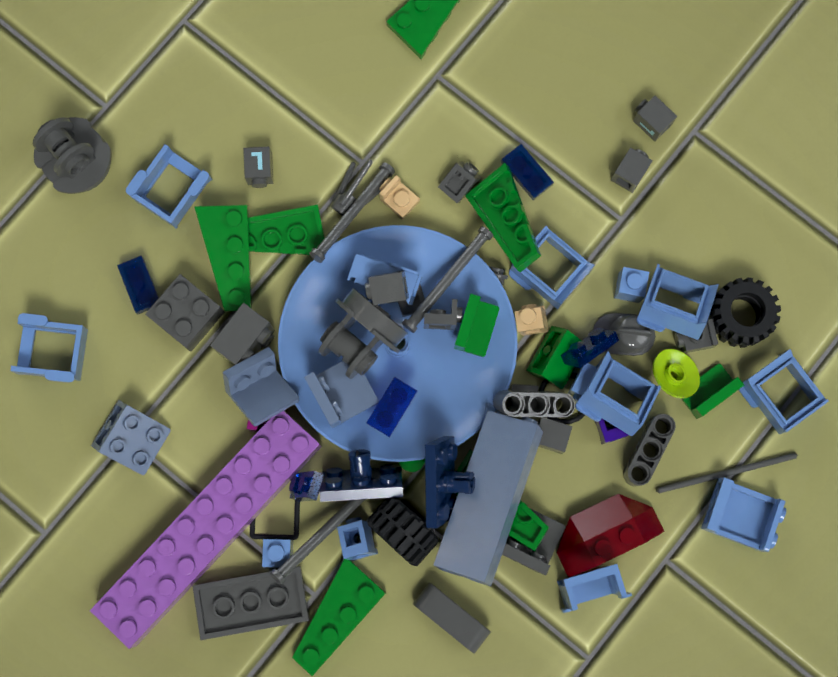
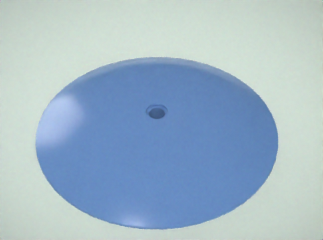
M408 225L374 227L359 231L337 241L324 255L325 259L322 263L313 260L298 277L285 302L278 332L279 363L284 380L299 396V402L295 404L309 424L327 440L349 452H356L359 449L368 450L373 460L387 462L416 461L425 459V444L443 436H454V444L458 446L482 428L487 411L496 412L493 407L494 396L499 391L508 390L512 381L517 358V329L512 306L506 291L494 272L477 254L473 256L430 310L440 309L445 310L446 314H451L452 299H458L457 307H462L463 320L470 294L480 296V301L498 306V316L485 357L454 349L461 323L456 324V330L424 329L423 318L416 326L418 328L416 332L412 333L402 324L411 315L402 317L397 301L379 304V306L391 315L390 318L408 333L403 338L406 344L400 349L399 353H396L383 343L375 353L378 355L377 360L365 373L369 384L379 400L378 404L332 428L304 378L313 372L315 375H318L342 362V355L337 357L331 351L326 356H322L318 351L322 345L320 338L327 328L336 321L340 323L348 314L335 300L339 298L343 301L353 288L367 298L364 285L347 280L356 254H366L419 272V276L422 277L420 285L424 298H426L467 247L447 235L422 227ZM358 321L349 330L366 345L375 337Z

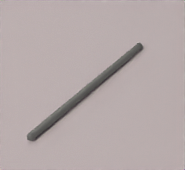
M791 453L658 487L656 492L660 494L796 459L798 455Z

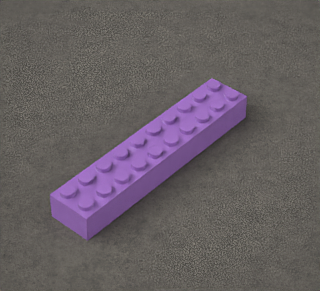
M285 411L270 418L93 606L90 612L128 649L136 647L322 446Z

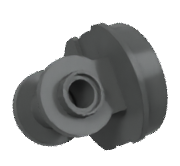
M61 117L47 121L39 128L33 139L32 144L35 148L34 163L37 168L42 169L45 176L53 183V187L59 192L75 194L92 190L105 179L109 172L111 148L92 128V124L87 119Z
M354 288L343 301L339 298L335 300L348 314L340 323L334 322L320 338L322 345L318 353L326 356L332 351L337 357L342 355V361L349 366L345 374L349 379H352L358 373L362 376L371 368L378 358V355L375 353L383 343L396 353L401 351L397 346L408 333L390 318L391 315L379 305H373V302H370ZM356 321L375 335L368 345L364 344L349 331Z

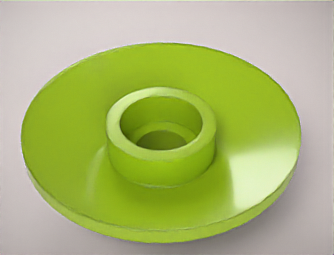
M666 349L655 357L653 374L662 390L670 396L680 399L688 398L696 393L700 385V375L697 366L688 355L676 349Z

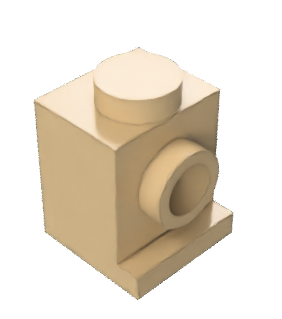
M528 304L521 306V310L515 311L517 332L522 336L549 332L545 306L537 307V304Z

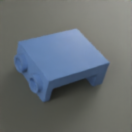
M719 478L701 529L755 550L769 552L770 548H774L778 539V534L775 533L778 523H782L786 515V508H784L785 500L774 499L737 485L728 478Z

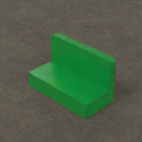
M470 294L454 349L485 357L499 307L480 301V296Z
M551 326L526 371L533 376L546 379L559 389H563L584 353L587 344L568 329Z
M717 364L700 377V385L696 393L682 399V401L695 418L698 419L742 388L744 384L739 377L732 379L723 366Z

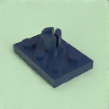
M443 436L425 444L427 528H438L449 521L457 499L455 498V493L471 494L475 489L473 472L455 471L458 449L457 445L454 444V436Z
M364 449L356 450V452L351 451L349 452L350 470L334 467L322 471L319 491L320 502L403 497L402 467L385 464L380 468H371L370 451Z

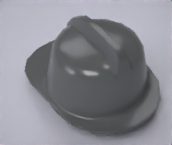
M610 313L598 319L594 324L592 333L595 344L606 353L609 351L610 354L637 356L643 355L652 348L656 337L655 330L639 325L637 323V314Z

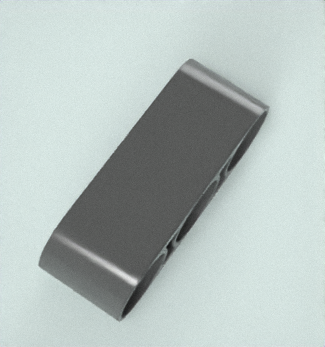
M502 390L494 396L493 407L496 411L512 417L564 418L574 412L575 400L569 394L556 391ZM511 397L513 403L511 408L507 410L505 402L507 398ZM536 397L537 407L532 410L531 401ZM561 398L562 407L557 411L556 402Z
M659 414L647 423L624 469V480L630 486H642L650 481L676 428L675 421L670 415ZM657 420H661L666 424L667 430L665 434H661L656 430L655 424ZM646 443L651 444L655 448V455L652 458L644 454L643 448ZM634 467H639L643 471V479L640 482L632 478L631 472Z
M430 582L413 602L415 607L474 654L491 633L490 630Z

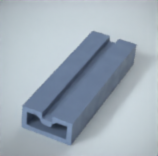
M487 411L466 472L474 473L475 489L471 494L458 493L434 562L435 567L442 571L462 576L490 587L492 586L543 435V431L536 420L528 417H522L520 420L502 414L499 411L496 413Z

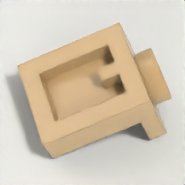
M397 175L392 180L388 178L379 189L381 191L379 193L380 201L402 220L420 202V198L402 184L401 178Z

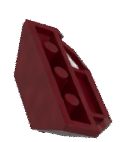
M616 494L570 516L556 554L569 578L620 556L665 531L653 507L621 494Z

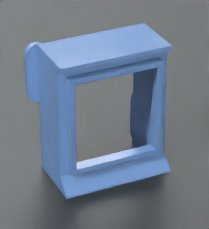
M164 144L147 170H139L126 187V193L140 205L177 229L178 224L204 187L213 179L208 172L199 170ZM169 164L194 180L172 214L146 197Z
M545 226L535 237L538 248L546 240L577 267L576 270L556 292L528 268L519 272L512 264L509 276L525 290L534 289L558 310L595 265L584 259L548 229V226Z
M356 254L347 280L365 286V283H369L368 278L371 276L405 271L409 298L406 301L408 305H413L422 277L419 276V272L366 254Z
M657 264L637 317V323L658 332H663L667 328L698 340L707 324L719 284L709 286L660 268V264ZM659 287L699 303L696 315L656 301L655 298Z
M20 314L18 316V324L23 327L18 363L17 366H11L10 371L18 375L42 376L50 381L68 383L74 380L81 381L88 329L83 325L48 322L47 317L44 315ZM36 331L76 335L70 372L30 368Z
M791 349L781 353L778 358L750 378L744 380V386L739 389V392L751 407L760 408L778 434L788 432L829 402L793 357ZM785 367L811 401L787 420H785L760 386Z
M607 351L596 365L597 370L588 388L575 404V408L596 422L604 419L632 437L643 426L661 386L654 385L612 359L609 351ZM607 377L643 401L637 414L600 392Z
M618 564L557 581L565 608L560 609L562 613L577 610V604L610 594L618 595V598L621 599L632 596V593L625 590Z

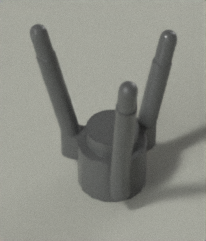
M371 159L368 160L346 192L344 190L356 166L355 162L350 164L337 194L332 199L333 204L331 208L341 216L355 202L356 198L352 194L372 165L373 161ZM378 189L366 204L373 200L381 191Z

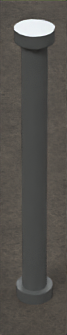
M385 162L382 163L378 174L317 248H313L309 252L315 261L319 263L324 261V255L384 181L388 177L393 176L395 170L391 165Z
M481 226L478 229L479 234L411 317L402 322L403 326L412 333L416 332L418 329L416 326L424 318V313H428L487 240L490 241L493 234L487 228Z
M366 499L349 500L282 566L270 572L272 578L282 585L286 581L285 577Z

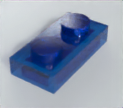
M522 144L501 159L502 165L506 163L509 166L514 179L533 201L554 184L553 180Z
M141 255L117 265L137 315L148 311L159 299L146 262Z
M603 328L592 330L589 332V336L580 342L572 344L569 350L561 355L564 364L582 368L619 341L616 331Z
M394 377L366 424L390 438L418 391Z
M317 471L297 473L290 482V499L299 502L317 501L324 474Z

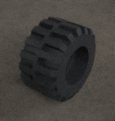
M747 277L745 280L738 278L733 282L727 283L716 293L710 311V319L713 318L716 334L719 333L721 335L720 341L723 343L729 341V346L732 347L740 345V348H745L759 343L777 328L775 324L780 321V316H777V313L781 311V305L775 304L779 299L777 295L772 296L770 294L773 290L770 286L764 288L762 286L764 282L761 280L753 282V278ZM734 300H744L752 305L756 313V320L753 326H743L734 319L731 312V305Z
M395 497L386 498L367 519L368 526L413 566H418L439 542L436 534L427 528L417 516Z

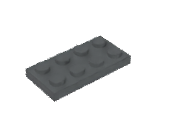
M301 566L295 567L285 577L286 581L282 585L272 578L270 572L192 585L200 640L309 621Z

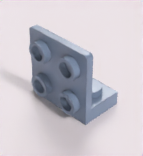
M269 347L223 371L225 392L253 426L260 425L299 402V396L276 370L275 353Z
M343 361L318 375H315L313 372L304 377L332 428L379 403L365 374L361 376L358 373L355 377L349 379L345 375L349 366Z
M118 400L91 446L101 454L141 475H145L171 430Z

